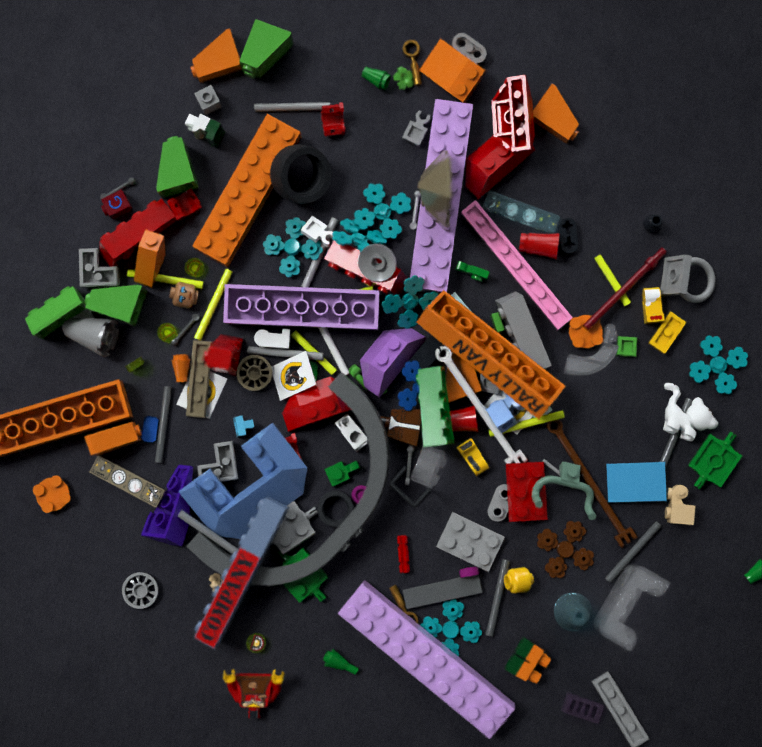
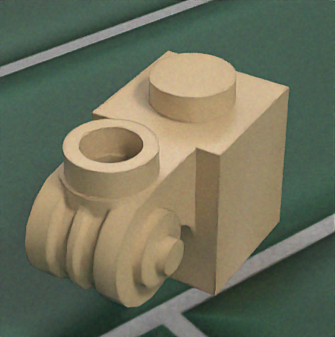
M683 485L667 488V499H670L669 506L665 508L667 522L694 525L695 506L685 505L682 502V499L688 495L687 488Z

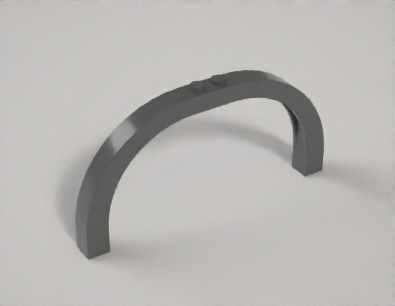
M340 373L328 388L352 409L366 433L371 462L369 479L364 494L352 513L317 551L294 564L279 567L260 566L251 582L253 585L284 584L319 570L340 551H346L351 545L349 541L353 536L357 538L363 532L362 526L373 514L381 500L388 479L390 463L386 430L374 404L344 373ZM201 532L186 546L201 561L221 575L232 564L230 562L232 555Z

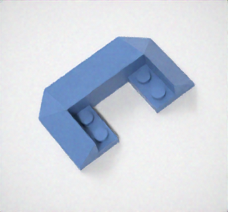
M274 423L242 445L243 450L264 476L238 495L233 497L211 469H208L179 491L206 527L221 537L241 539L243 534H247L249 530L248 523L253 516L256 517L259 511L257 506L261 499L271 497L287 506L304 492L307 466Z

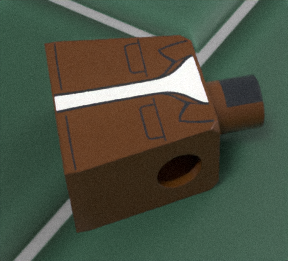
M392 409L390 417L380 416L384 427L388 429L387 437L417 446L421 424V409H411L410 411Z

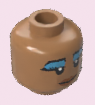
M178 282L175 287H171L169 298L173 299L174 306L189 309L192 305H196L198 290H196L193 284Z

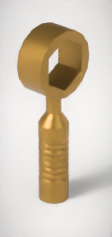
M408 40L403 45V53L406 57L411 58L414 85L418 86L422 82L415 57L419 54L420 46L416 41ZM412 44L416 46L417 51L410 54L406 52L405 47Z
M397 586L390 587L389 589L398 607L405 614L413 615L416 623H418L417 615L414 612H407L405 602Z

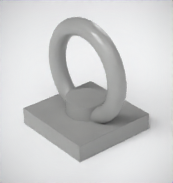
M689 255L666 257L660 289L661 295H680L683 299L692 303L703 302L714 291L715 273L711 265L702 258ZM691 265L701 266L708 277L707 287L700 295H692L687 292Z

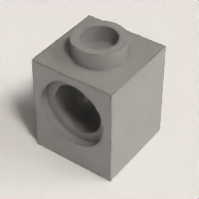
M212 85L194 93L205 115L222 107Z

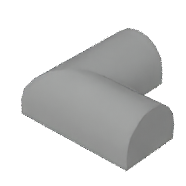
M98 248L79 249L80 287L120 285V270L118 266L99 267Z
M233 441L215 443L216 463L197 466L199 476L208 469H211L221 482L239 479Z

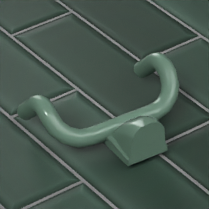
M563 461L559 465L560 477L545 476L539 479L533 486L532 500L537 508L543 506L539 494L545 484L554 483L584 491L586 493L585 512L590 520L596 518L592 509L594 500L593 489L589 485L579 482L580 465Z

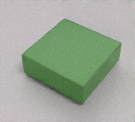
M499 313L491 314L490 317L495 331L498 333L503 332L504 326Z
M618 336L616 356L636 357L637 337Z

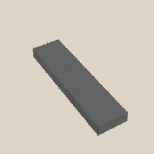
M478 574L403 589L407 609L482 593Z

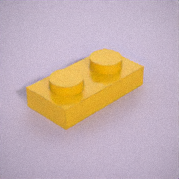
M669 312L665 321L662 322L648 344L665 354L686 324V321Z

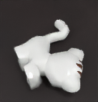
M673 383L664 384L666 390L673 391V395L665 409L664 431L675 434L680 429V438L691 442L697 434L694 429L703 431L705 429H715L718 426V421L713 417L711 410L704 405L701 398H695L692 401V405L684 413L676 405L681 395L679 387Z

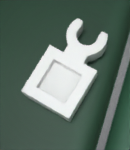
M313 216L301 229L303 235L315 243L319 239L322 240L323 245L328 248L330 247V242L326 239L333 237V232L327 231V225Z

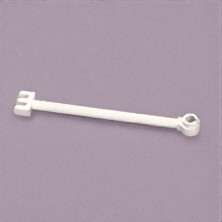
M440 346V350L437 348L435 351L436 358L447 365L509 456L504 460L505 463H520L519 457H521L524 463L528 460L520 449L515 452L501 431L496 427L485 407L453 362L451 350L446 346ZM440 350L446 351L444 357H440Z

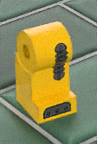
M472 438L456 447L476 476L489 469L488 464Z

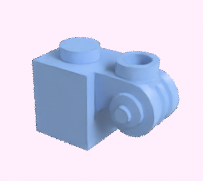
M506 394L505 399L494 401L486 411L496 427L503 433L518 423L513 415V410L515 408L517 410L525 408Z

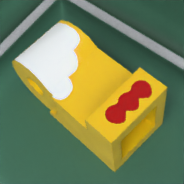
M643 288L644 324L664 322L660 288Z

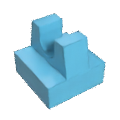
M243 416L233 418L237 437L245 436L246 429L254 427L253 420L243 421Z

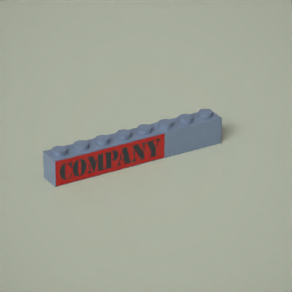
M265 497V499L260 500L257 506L259 511L256 517L253 516L248 523L249 530L247 534H243L239 541L241 546L238 552L235 551L231 556V566L223 572L221 576L223 581L220 587L217 586L212 594L214 597L212 603L207 604L203 611V614H205L203 620L199 621L194 629L196 632L195 639L214 649L220 645L290 507L271 497Z

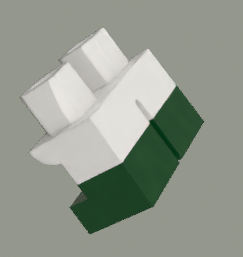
M189 114L185 122L188 130L192 131L197 139H203L205 136L211 146L218 148L225 134L221 123L202 114L199 117Z

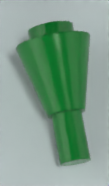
M334 649L325 653L323 658L324 666L346 670L354 675L357 673L358 667L348 663Z

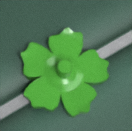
M403 67L397 68L398 72L395 73L393 78L394 81H399L397 83L399 89L411 88L413 85L411 80L413 79L412 72L410 70L407 71Z

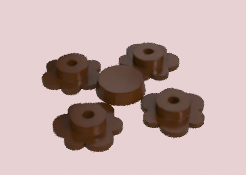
M568 521L566 523V529H564L563 533L567 535L568 541H562L558 544L556 540L557 534L552 533L550 529H544L542 533L537 535L539 539L537 546L539 548L550 551L551 548L557 547V553L560 557L550 558L549 563L545 565L546 572H549L552 578L564 577L567 565L564 564L563 558L573 556V559H575L574 565L579 566L581 570H587L588 566L594 563L592 560L594 553L592 551L580 548L579 551L574 552V546L571 542L575 540L581 541L582 536L586 533V529L581 526L579 521L575 523Z

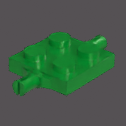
M729 432L725 440H719L711 434L707 436L688 464L700 476L693 485L694 487L701 490L706 481L712 482L719 488L722 487L742 457L731 446V443L737 437L734 433Z
M304 547L292 556L288 553L283 555L281 551L277 553L285 561L282 566L297 563L310 556ZM320 568L308 576L284 583L283 585L299 603L312 594L321 602L326 596L319 587L329 576Z

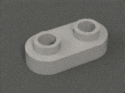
M459 33L453 38L452 45L459 52L477 64L485 61L487 52L484 46L465 33ZM462 40L466 42L464 47L459 46V42ZM476 51L481 53L479 58L474 57Z
M507 484L499 485L496 488L489 504L487 514L493 521H502L508 513V496L506 498L501 496L503 490L507 491ZM496 508L501 510V514L498 516L494 514Z

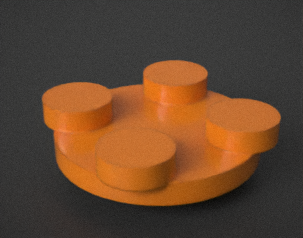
M581 315L570 320L569 337L574 347L586 349L600 345L603 342V329L600 319L588 331L583 327V324L591 317L590 315Z
M58 475L44 479L33 488L36 500L45 513L60 510L71 501L69 487Z

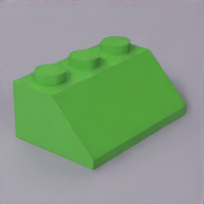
M68 286L61 290L60 295L56 298L51 297L44 302L45 305L40 309L35 308L31 310L25 320L33 336L43 339L62 326L66 320L74 318L86 310V305L77 288L73 286L70 288Z

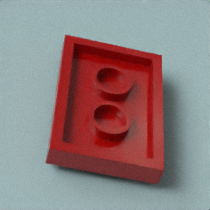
M544 462L506 464L509 522L548 519L545 485L541 488L539 494L543 506L537 508L532 500L533 486L539 479L545 477Z

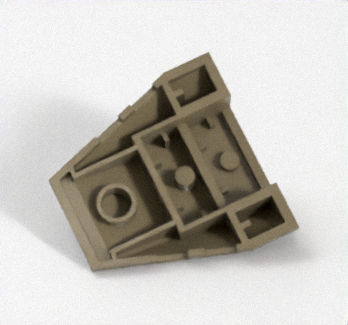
M444 150L425 169L418 182V189L421 195V207L425 206V212L446 231L450 227L449 210H451L452 197L451 157L448 150Z

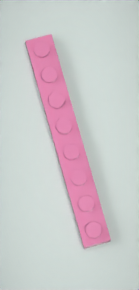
M476 200L461 211L463 217L556 330L573 318Z

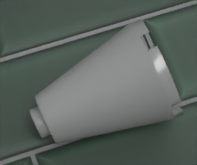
M69 318L62 327L65 336L102 357L110 355L107 352L110 349H114L119 334V329L115 328V324L118 323L113 319Z

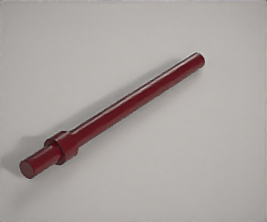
M661 247L652 257H648L644 261V265L583 324V327L588 331L650 269L653 270L658 265L657 262L667 251Z

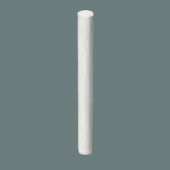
M319 328L341 373L349 374L350 372L328 329Z

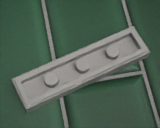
M607 671L592 680L591 682L630 746L638 747L649 740V737L610 673Z

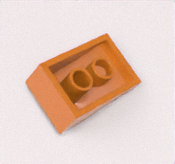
M441 38L419 70L463 103L467 102L487 70Z

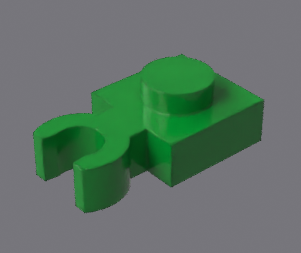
M461 261L458 262L456 270L467 273L471 276V279L478 282L486 281L490 272Z

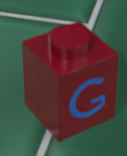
M122 189L101 199L104 204L101 208L105 216L109 215L112 219L133 210Z

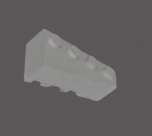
M515 291L495 300L499 315L506 324L507 334L513 339V345L543 369L552 366L523 295Z

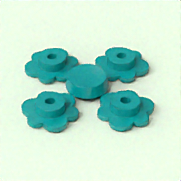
M371 183L368 185V188L364 189L363 195L367 197V202H373L378 205L374 208V213L368 211L367 208H363L362 211H355L354 217L356 219L354 224L359 225L360 229L365 230L368 226H373V220L376 216L379 220H384L380 226L382 237L385 239L390 237L395 239L397 234L401 233L402 228L398 225L397 220H391L388 217L391 214V210L396 211L398 214L409 212L411 209V199L402 192L398 193L397 196L391 198L392 202L389 207L387 204L381 203L382 198L385 197L383 186Z
M295 217L293 220L289 219L286 222L287 228L285 232L290 234L292 239H288L285 245L281 241L280 236L275 237L272 234L268 235L266 241L263 242L267 255H278L283 249L290 255L286 259L281 260L282 265L279 267L280 273L285 274L287 277L300 273V262L292 255L298 254L301 250L305 253L304 257L306 259L317 260L320 256L319 254L323 252L319 240L315 243L308 239L306 244L302 246L296 240L299 235L303 236L301 229L306 224L305 221H300L298 217Z
M348 218L342 220L340 225L347 232L354 234L348 235L343 231H334L332 233V239L337 244L344 246L346 244L351 245L352 243L358 246L360 253L365 247L371 245L367 243L368 240L374 244H386L387 242L378 230L368 231L367 236L358 233L361 230L359 225H355L354 220Z
M413 275L404 281V291L408 293L403 296L402 300L398 294L394 296L389 294L385 297V301L382 302L383 310L387 314L397 312L398 308L402 305L405 309H408L405 313L400 314L399 327L408 329L411 326L417 325L418 314L414 313L411 309L416 307L419 302L422 309L425 310L438 296L436 291L426 292L424 297L418 299L415 294L423 289L422 285L425 281L422 277Z
M708 335L705 340L701 341L700 347L704 349L703 353L705 355L710 354L714 358L710 361V366L705 364L704 361L691 363L689 376L694 377V381L700 383L703 379L707 380L709 378L708 373L711 370L715 373H720L718 379L715 380L716 390L718 393L725 392L730 394L737 387V383L734 381L733 375H727L722 372L726 370L727 364L732 365L734 369L745 367L748 354L743 352L741 347H736L734 350L728 351L729 356L725 360L723 357L717 356L723 348L720 344L721 339L718 336L712 337Z
M451 599L443 603V615L447 616L450 621L446 622L442 627L438 623L439 620L437 618L432 619L426 616L420 626L434 637H437V633L442 631L448 639L441 643L459 656V645L454 643L451 638H455L460 632L464 641L470 640L471 643H476L479 639L478 636L482 635V631L479 629V623L475 621L472 623L467 621L459 629L458 624L454 620L462 616L464 605L462 602H457L456 599Z

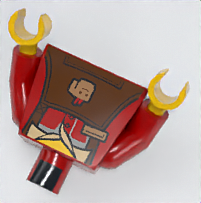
M232 669L231 675H227L226 671H223V680L227 683L228 690L235 702L239 703L240 707H248V718H260V707H268L269 703H273L281 691L284 677L283 671L280 676L275 674V670H273L272 674L237 673L236 679L234 669Z

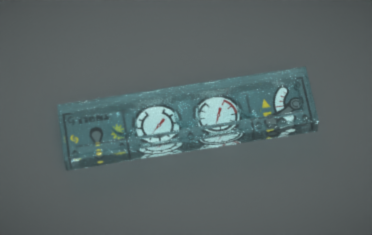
M490 190L482 207L484 210L549 234H554L560 218L556 214Z

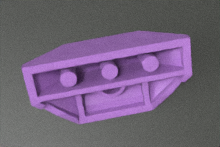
M412 328L384 330L360 359L365 389L380 398L404 368L405 363L412 358L427 338Z

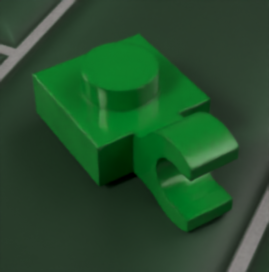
M341 461L324 470L333 487L350 479L348 473L360 468L357 461L346 466Z

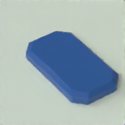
M146 416L144 418L143 441L154 442L156 440L159 421L157 417Z

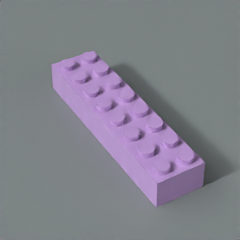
M225 284L223 323L378 330L380 291Z

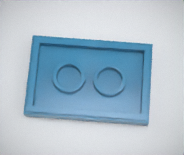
M665 462L607 464L608 502L667 501Z

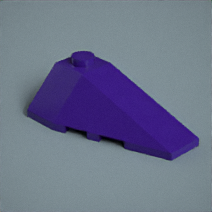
M177 466L167 483V491L158 508L155 509L154 513L150 512L141 536L168 545L182 546L188 530V523L179 518L178 514L182 510L189 514L190 505L179 491L192 482V466Z

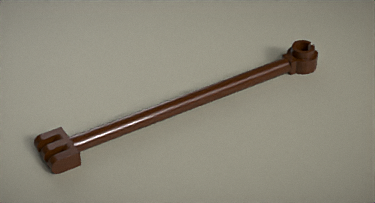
M559 419L552 421V423L551 421L548 422V431L557 436L573 463L580 465V474L587 485L593 489L594 496L619 533L614 536L618 545L621 548L625 547L621 541L623 538L627 544L631 543L627 536L629 534L634 540L638 537L631 527L625 529L563 433L562 422ZM552 423L557 424L558 427L556 430H553L551 428Z

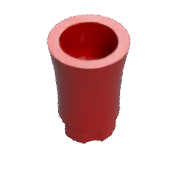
M521 233L519 252L557 260L560 233Z
M475 406L450 411L453 432H478Z

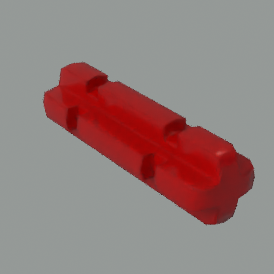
M407 535L397 536L400 573L410 572V565L408 564L409 552L406 544L408 543Z

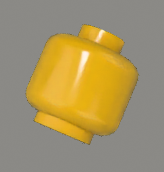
M525 567L510 569L504 576L505 588L513 594L528 592L534 583L533 574Z

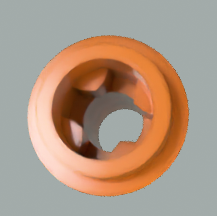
M188 354L173 355V360L171 361L176 382H187L190 365Z

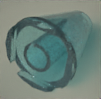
M575 592L564 594L557 600L554 606L555 619L565 630H582L592 619V605L582 594Z

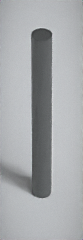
M164 386L155 456V462L157 463L163 462L172 387Z
M686 398L681 409L684 413L692 405L693 400ZM680 429L675 434H671L660 462H665V468L681 432Z
M657 521L605 577L609 583L619 575L662 527Z
M502 559L485 634L487 636L493 637L504 590V576L509 568V560Z

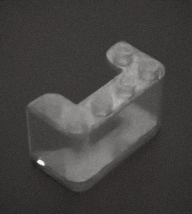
M635 564L627 565L594 619L595 629L618 645L631 651L636 642V634L632 629L624 625L626 618L642 591L653 596H661L665 593L670 583L642 566Z

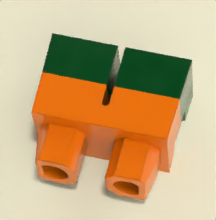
M522 637L514 650L516 654L513 653L504 668L524 681L529 680L537 684L542 674L534 670V667L539 663L546 668L551 659L544 653L543 649Z

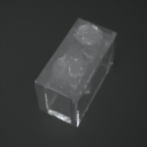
M423 445L410 480L428 488H432V485L436 486L440 475H437L439 468H444L447 457H444L446 453L433 447H424Z

